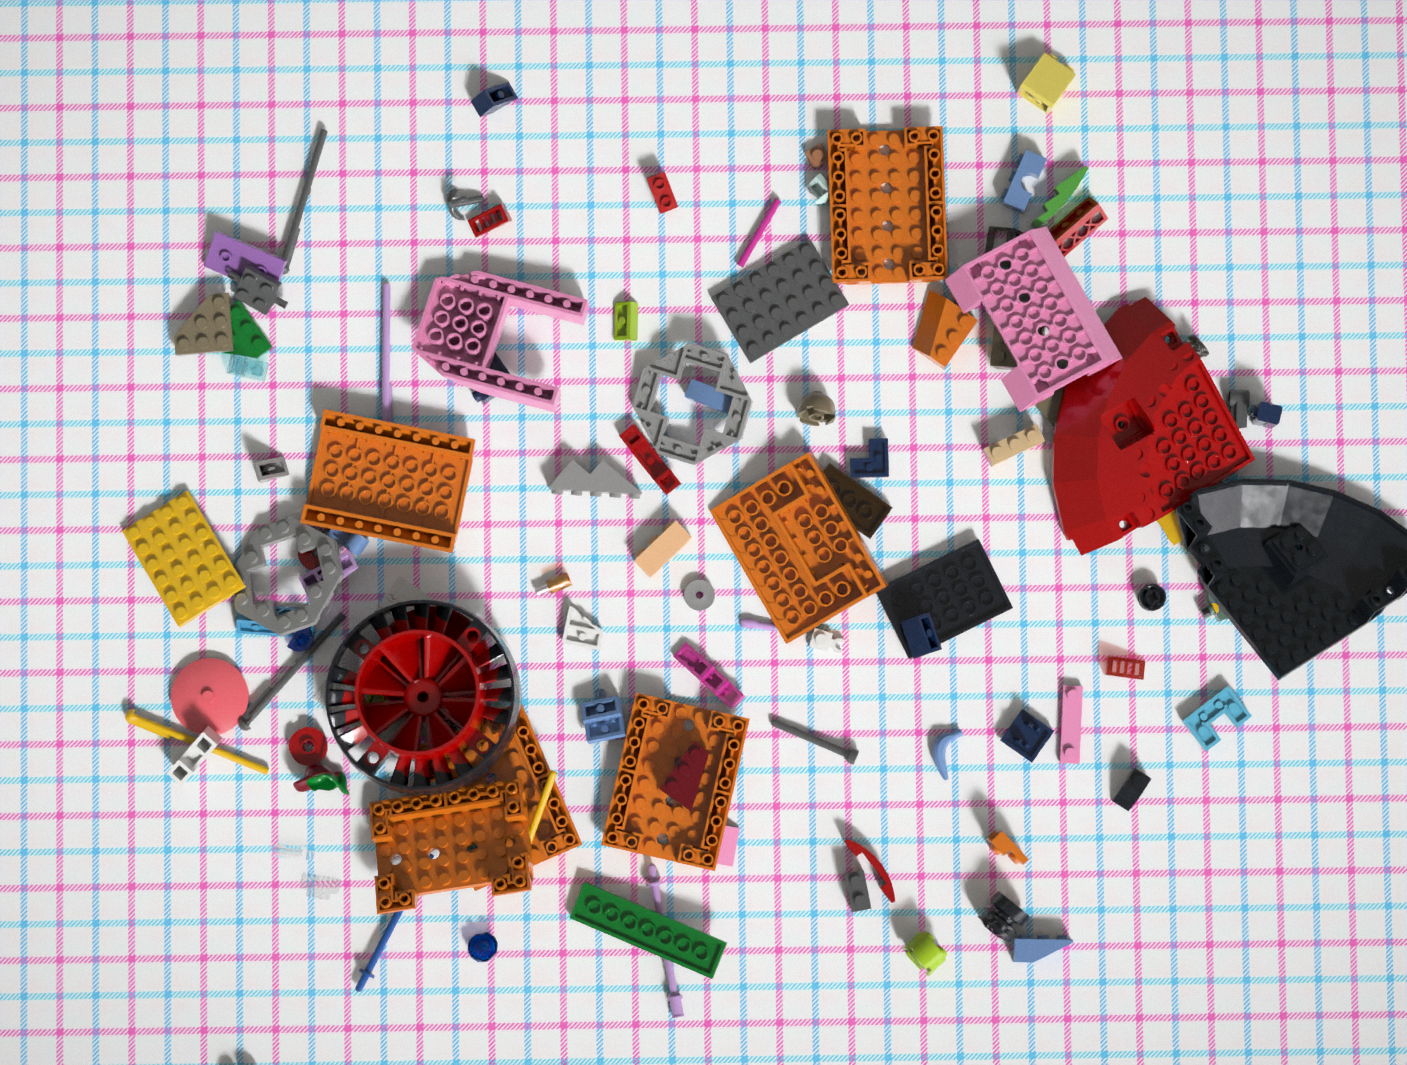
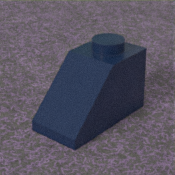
M506 82L483 90L471 100V103L479 117H483L496 112L517 100L518 97L510 83Z

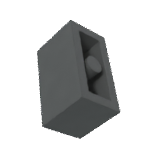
M864 870L844 873L851 912L872 909Z

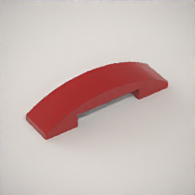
M635 424L619 435L666 496L681 485L678 478L648 443Z
M846 839L844 843L855 857L863 853L885 882L879 888L891 903L895 902L891 880L879 860L860 844Z

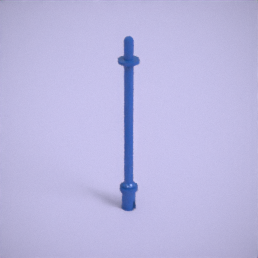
M430 854V858L433 859L435 855ZM403 911L394 912L365 969L360 968L358 970L362 975L355 987L357 992L363 990L369 977L374 979L375 975L372 974V971Z

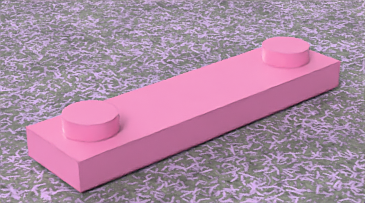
M1063 685L1059 763L1080 764L1083 686Z

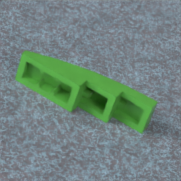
M1087 166L1054 188L1053 191L1056 196L1042 206L1045 213L1031 223L1034 229L1041 227L1051 219L1068 201L1086 174Z

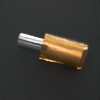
M566 572L547 580V585L536 589L535 592H538L536 593L537 595L548 591L553 594L572 586V583Z

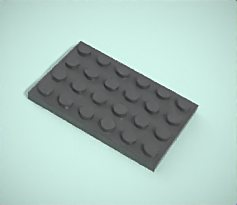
M810 239L711 297V300L750 364L849 306L837 283H832V275Z

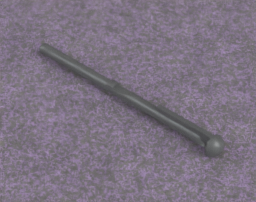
M325 129L320 130L282 258L287 260L282 275L290 271L289 266L301 230L299 225L308 195L311 193L312 182L328 133Z
M342 612L333 619L307 650L295 660L297 663L282 676L271 689L269 686L239 719L238 726L241 730L248 731L251 729L249 726L251 722L345 619L346 616Z

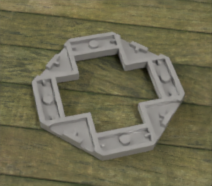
M688 343L675 352L659 359V361L643 368L632 407L638 414L642 422L641 424L654 444L657 454L696 465L743 438L753 401L727 353ZM685 362L720 372L715 391L733 396L723 433L704 428L699 446L665 436L670 417L652 411L662 375L681 380Z
M292 516L256 528L234 566L246 586L233 595L236 612L281 637L316 625L321 618L320 614L324 607H327L332 599L333 591L344 578L337 541L307 524L300 523L299 520ZM296 537L300 553L317 548L324 581L306 586L310 605L277 616L275 603L272 599L256 604L250 572L267 566L263 548Z

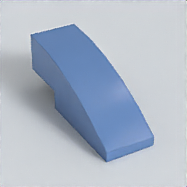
M691 379L684 396L690 401L728 414L733 396L717 392L715 387Z

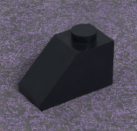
M1132 768L1112 801L1129 811L1142 795L1152 778L1138 769Z

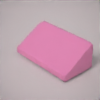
M725 826L717 864L733 867L740 828Z

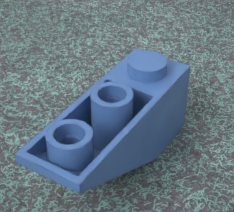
M1018 934V938H1013V962L1034 963L1073 943V939H1068V935H1057V939H1049V935H1037V938H1029V935Z

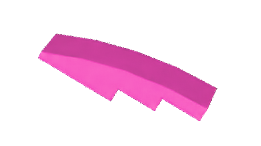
M687 642L673 655L677 661L732 711L745 698L741 691Z

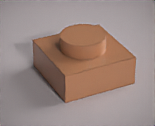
M822 143L805 152L814 170L828 162V154Z

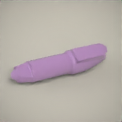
M751 618L741 619V627L758 628L767 631L777 630V627L771 623Z

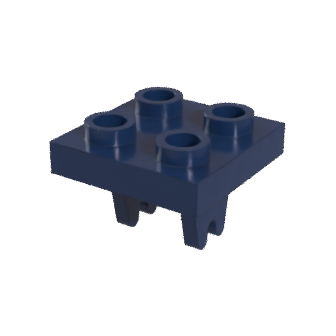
M1021 709L1000 741L1032 763L1054 730L1024 709Z

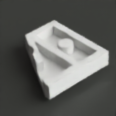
M569 606L562 643L600 651L604 631L575 608Z

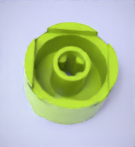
M919 931L902 949L908 950L906 953L908 958L920 970L922 968L927 970L924 974L930 976L946 961L948 953L941 946H936L933 942L935 939L929 932L922 933Z

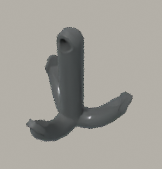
M455 188L446 197L449 213L457 220H465L456 212L455 208L481 203L484 201V197L473 196L467 198L466 196H461L453 199L458 191Z

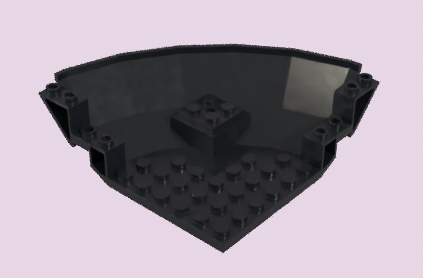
M1239 479L1197 489L1189 495L1190 500L1175 508L1184 546L1187 552L1190 551L1201 565L1197 573L1205 590L1278 681L1367 625L1380 615L1387 606L1407 594V529L1382 510L1339 491L1293 480ZM1295 546H1299L1302 550H1297Z

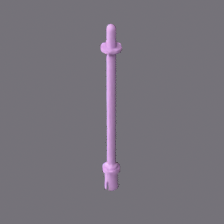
M651 863L648 865L650 883H647L646 886H651L655 911L664 915L659 885L663 884V881H658L656 867ZM664 959L670 989L667 1000L670 1001L672 1018L683 1017L684 1013L681 1002L683 996L677 990L673 962Z

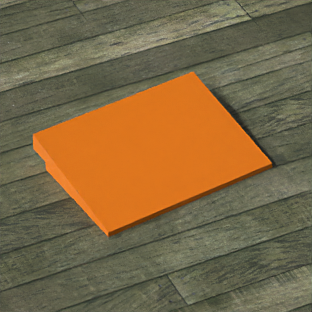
M812 451L789 462L709 510L786 644L889 585Z

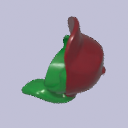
M323 764L308 766L305 769L304 778L293 783L294 788L299 792L308 790L330 791L338 787L343 794H350L347 789L345 774L342 771H332Z

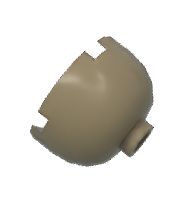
M813 391L804 396L799 402L797 418L800 417V422L806 425L819 426L818 422H825V425H829L834 422L836 417L834 402L821 391Z

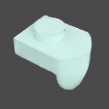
M820 173L807 185L809 190L818 199L814 202L815 204H824L830 201L829 182Z

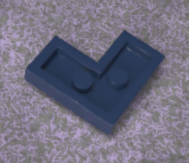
M888 438L868 439L869 458H850V478L889 477Z

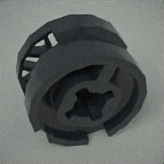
M1157 584L1146 585L1138 593L1139 605L1146 611H1156L1164 606L1166 601L1165 590Z

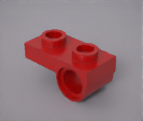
M665 171L646 177L660 214L678 207Z

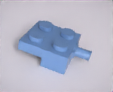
M597 689V700L580 703L588 744L626 736L622 700L618 695L605 698L604 689Z

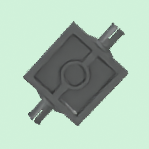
M249 264L242 275L232 270L229 272L227 277L237 282V289L233 296L237 300L266 316L274 304L284 309L287 307L288 301L279 297V289L282 285L280 281Z

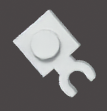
M814 628L809 647L828 652L829 647H831L836 653H842L841 649L836 648V643H845V640L842 638L834 640L832 639L833 633Z

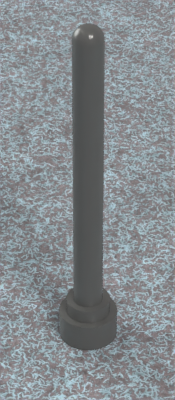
M777 719L771 720L772 726L839 754L847 760L846 762L854 765L859 750L854 748L844 749Z

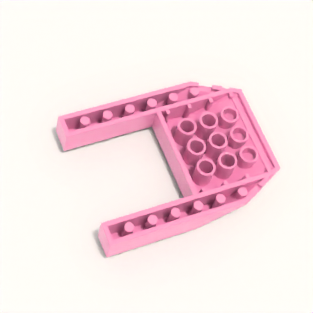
M478 270L472 271L469 274H455L450 277L435 278L411 347L412 350L447 379L483 394L556 413L561 397L559 387L490 369L510 306L584 325L589 311L588 300Z

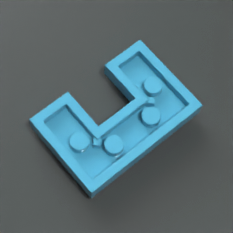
M1226 686L1182 720L1183 724L1205 752L1221 741V738L1210 725L1225 713L1235 728H1238L1252 717L1229 686Z

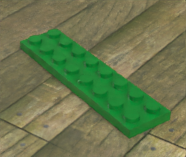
M587 882L583 883L570 915V919L711 979L714 978L728 943Z

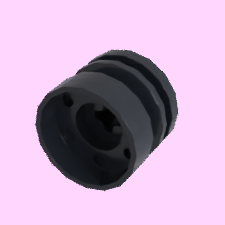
M997 891L990 900L995 909L984 908L989 917L987 918L981 913L977 917L991 933L998 938L1010 942L1012 938L1006 934L1007 930L1016 935L1017 932L1011 925L1015 923L1023 926L1030 916L1005 895Z

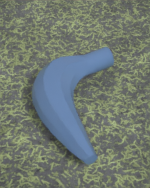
M961 729L940 734L932 745L934 763L944 780L949 779L945 758L946 748L951 741L963 736Z

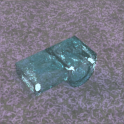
M231 354L226 373L265 382L269 363Z

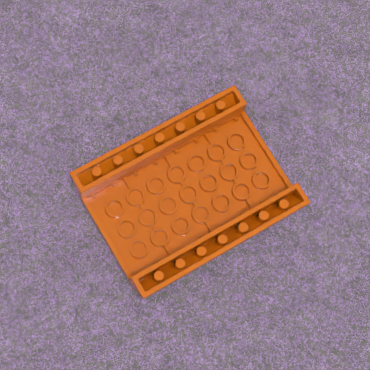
M324 409L307 501L303 506L300 523L453 553L466 498L476 439Z

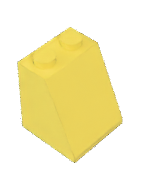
M1044 52L1020 85L1017 94L1049 115L1076 74L1072 67L1067 64L1062 65L1058 62L1056 56Z

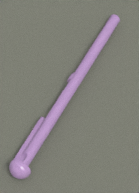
M383 284L382 421L392 422V386H390L391 285Z

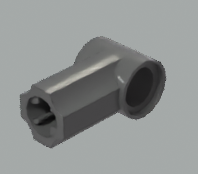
M1229 390L1228 406L1238 428H1247V408L1250 403L1249 390Z

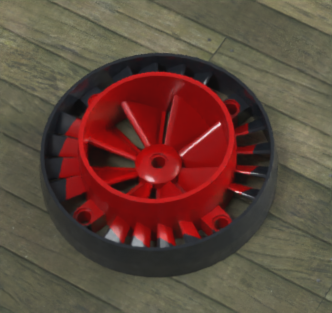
M437 600L399 602L384 607L362 620L346 636L335 653L329 668L325 690V705L330 729L338 747L347 760L371 781L395 792L419 796L438 795L458 790L471 784L488 772L499 761L511 743L518 726L522 704L519 672L515 660L503 639L487 622L476 614L452 603ZM430 605L438 606L434 631L427 630ZM414 606L416 630H410L406 607ZM452 610H456L473 619L457 640L444 635ZM390 612L399 632L394 635L384 616ZM369 624L372 625L382 639L376 646L360 634ZM473 632L478 633L477 640L470 642L469 635ZM490 634L496 643L475 658L473 656L474 652ZM422 638H424V678L422 674L420 644ZM367 644L369 646L368 652L361 654V646ZM347 648L364 660L358 673L338 667ZM461 654H463L464 656L459 660V662L446 674V676L439 683H437L442 678V676L448 671V669L454 664V662L461 656ZM384 655L410 684H407L382 663L381 657ZM504 656L507 664L483 672L482 666ZM505 679L511 680V687L488 689L487 683ZM333 683L355 686V690L332 689ZM422 693H428L429 697L426 702H420L419 700ZM476 693V697L444 698V696ZM364 695L402 696L404 700L366 703ZM489 701L511 702L510 710L488 707ZM356 705L354 709L332 713V706ZM439 711L462 729L458 735L438 714ZM411 712L387 743L378 736L405 713ZM422 717L426 718L428 750L419 751ZM485 718L506 725L497 744L480 732ZM361 721V725L338 735L337 729ZM367 736H370L374 742L362 757L356 761L348 750ZM483 741L488 742V749L486 751L479 750V744ZM466 746H469L484 758L474 768L461 751ZM377 753L379 756L378 761L371 763L370 756ZM393 754L399 758L391 780L388 782L375 776V774L389 756ZM446 758H451L459 776L458 778L453 779ZM411 761L415 762L413 786H407ZM429 762H433L437 785L431 786Z

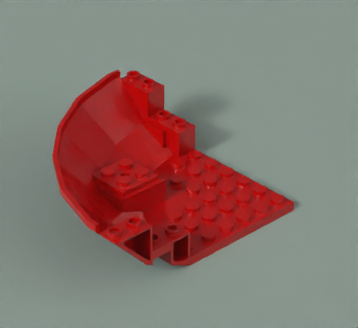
M1147 297L1140 299L1130 306L1124 304L1119 307L1103 324L1122 359L1090 376L1085 374L1065 385L1053 431L1051 484L1062 532L1066 540H1073L1081 556L1118 541L1136 528H1143L1159 520L1190 500L1189 495L1197 489L1214 486L1255 460L1203 361L1189 342H1182L1174 327L1175 324ZM1166 336L1169 337L1168 343L1165 341ZM1119 421H1122L1124 424L1122 428L1118 427ZM1121 521L1124 522L1123 528H1121L1119 525Z

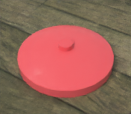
M204 658L188 664L177 675L171 690V704L177 719L188 730L201 734L209 726L220 735L237 726L239 719L247 711L249 689L244 676L235 666L224 660Z

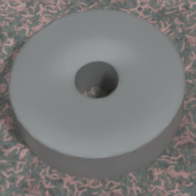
M694 580L687 585L684 599L691 609L703 611L713 604L715 591L709 582ZM702 592L703 598L698 599L696 593Z

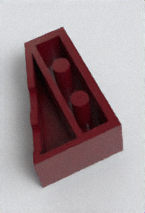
M693 741L660 787L661 791L689 811H692L709 752Z

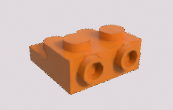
M993 831L986 838L991 844L989 846L990 850L995 855L1005 856L1009 852L1008 857L1014 864L1024 865L1029 860L1003 831Z

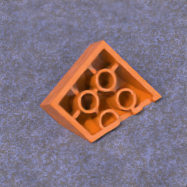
M929 290L912 348L944 370L976 325L978 319L967 312L963 314L960 307L952 301Z

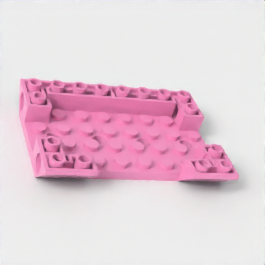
M1047 226L1032 229L964 264L945 279L963 314L979 306L982 302L1018 366L1002 377L1001 381L1019 412L1054 395L1055 390L1085 374L1090 376L1122 359ZM1008 261L1011 267L1004 270L1000 267V263ZM1021 294H1028L1030 300L1023 303L1019 300V296ZM1042 326L1047 327L1049 333L1045 336L1038 333V329ZM1065 360L1068 366L1065 369H1060L1057 366V362Z

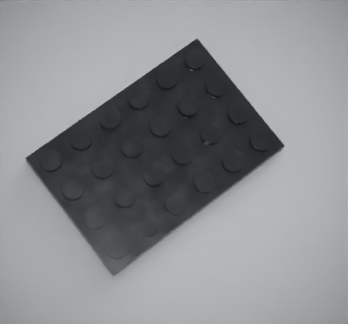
M979 539L889 582L887 587L876 592L908 659L913 657L901 625L903 621L930 613L941 644L1013 608Z

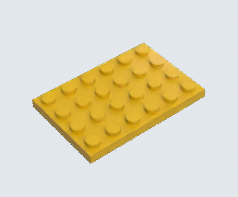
M188 490L122 531L179 628L246 587Z

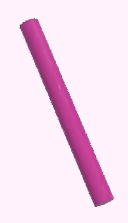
M774 198L736 263L738 266L744 267L781 203L777 198Z

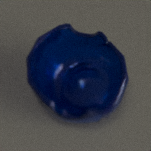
M489 932L475 934L468 942L467 951L473 960L480 963L488 962L496 955L498 942Z

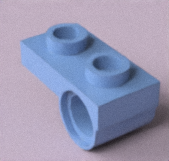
M330 529L327 533L329 537L335 539L358 557L370 542L358 534Z

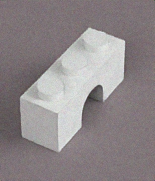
M207 726L167 774L182 786L223 738L211 727Z

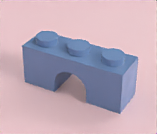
M1026 150L1024 154L1020 153L1016 162L1019 165L1016 172L1012 171L1008 180L1011 182L1009 189L1005 188L1001 195L1003 206L1023 214L1032 193L1022 188L1021 180L1026 176L1038 179L1047 158L1029 150Z

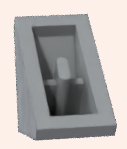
M284 456L253 462L258 482L261 484L290 475Z

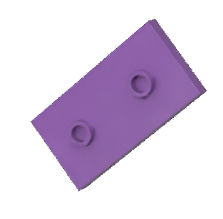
M217 230L214 234L204 267L228 276L231 270L242 275L249 264L280 281L287 260Z

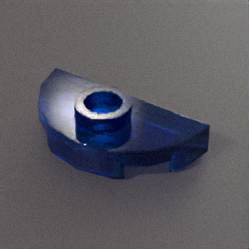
M312 627L296 631L287 647L297 652L305 651L314 641V635L312 636L310 629Z

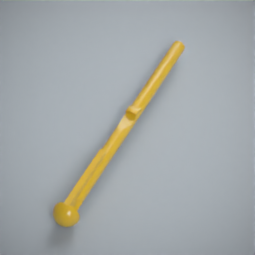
M130 709L125 714V720L129 724L167 739L174 737L191 745L197 739L135 714V709ZM215 747L211 752L265 775L269 771V768L219 747Z

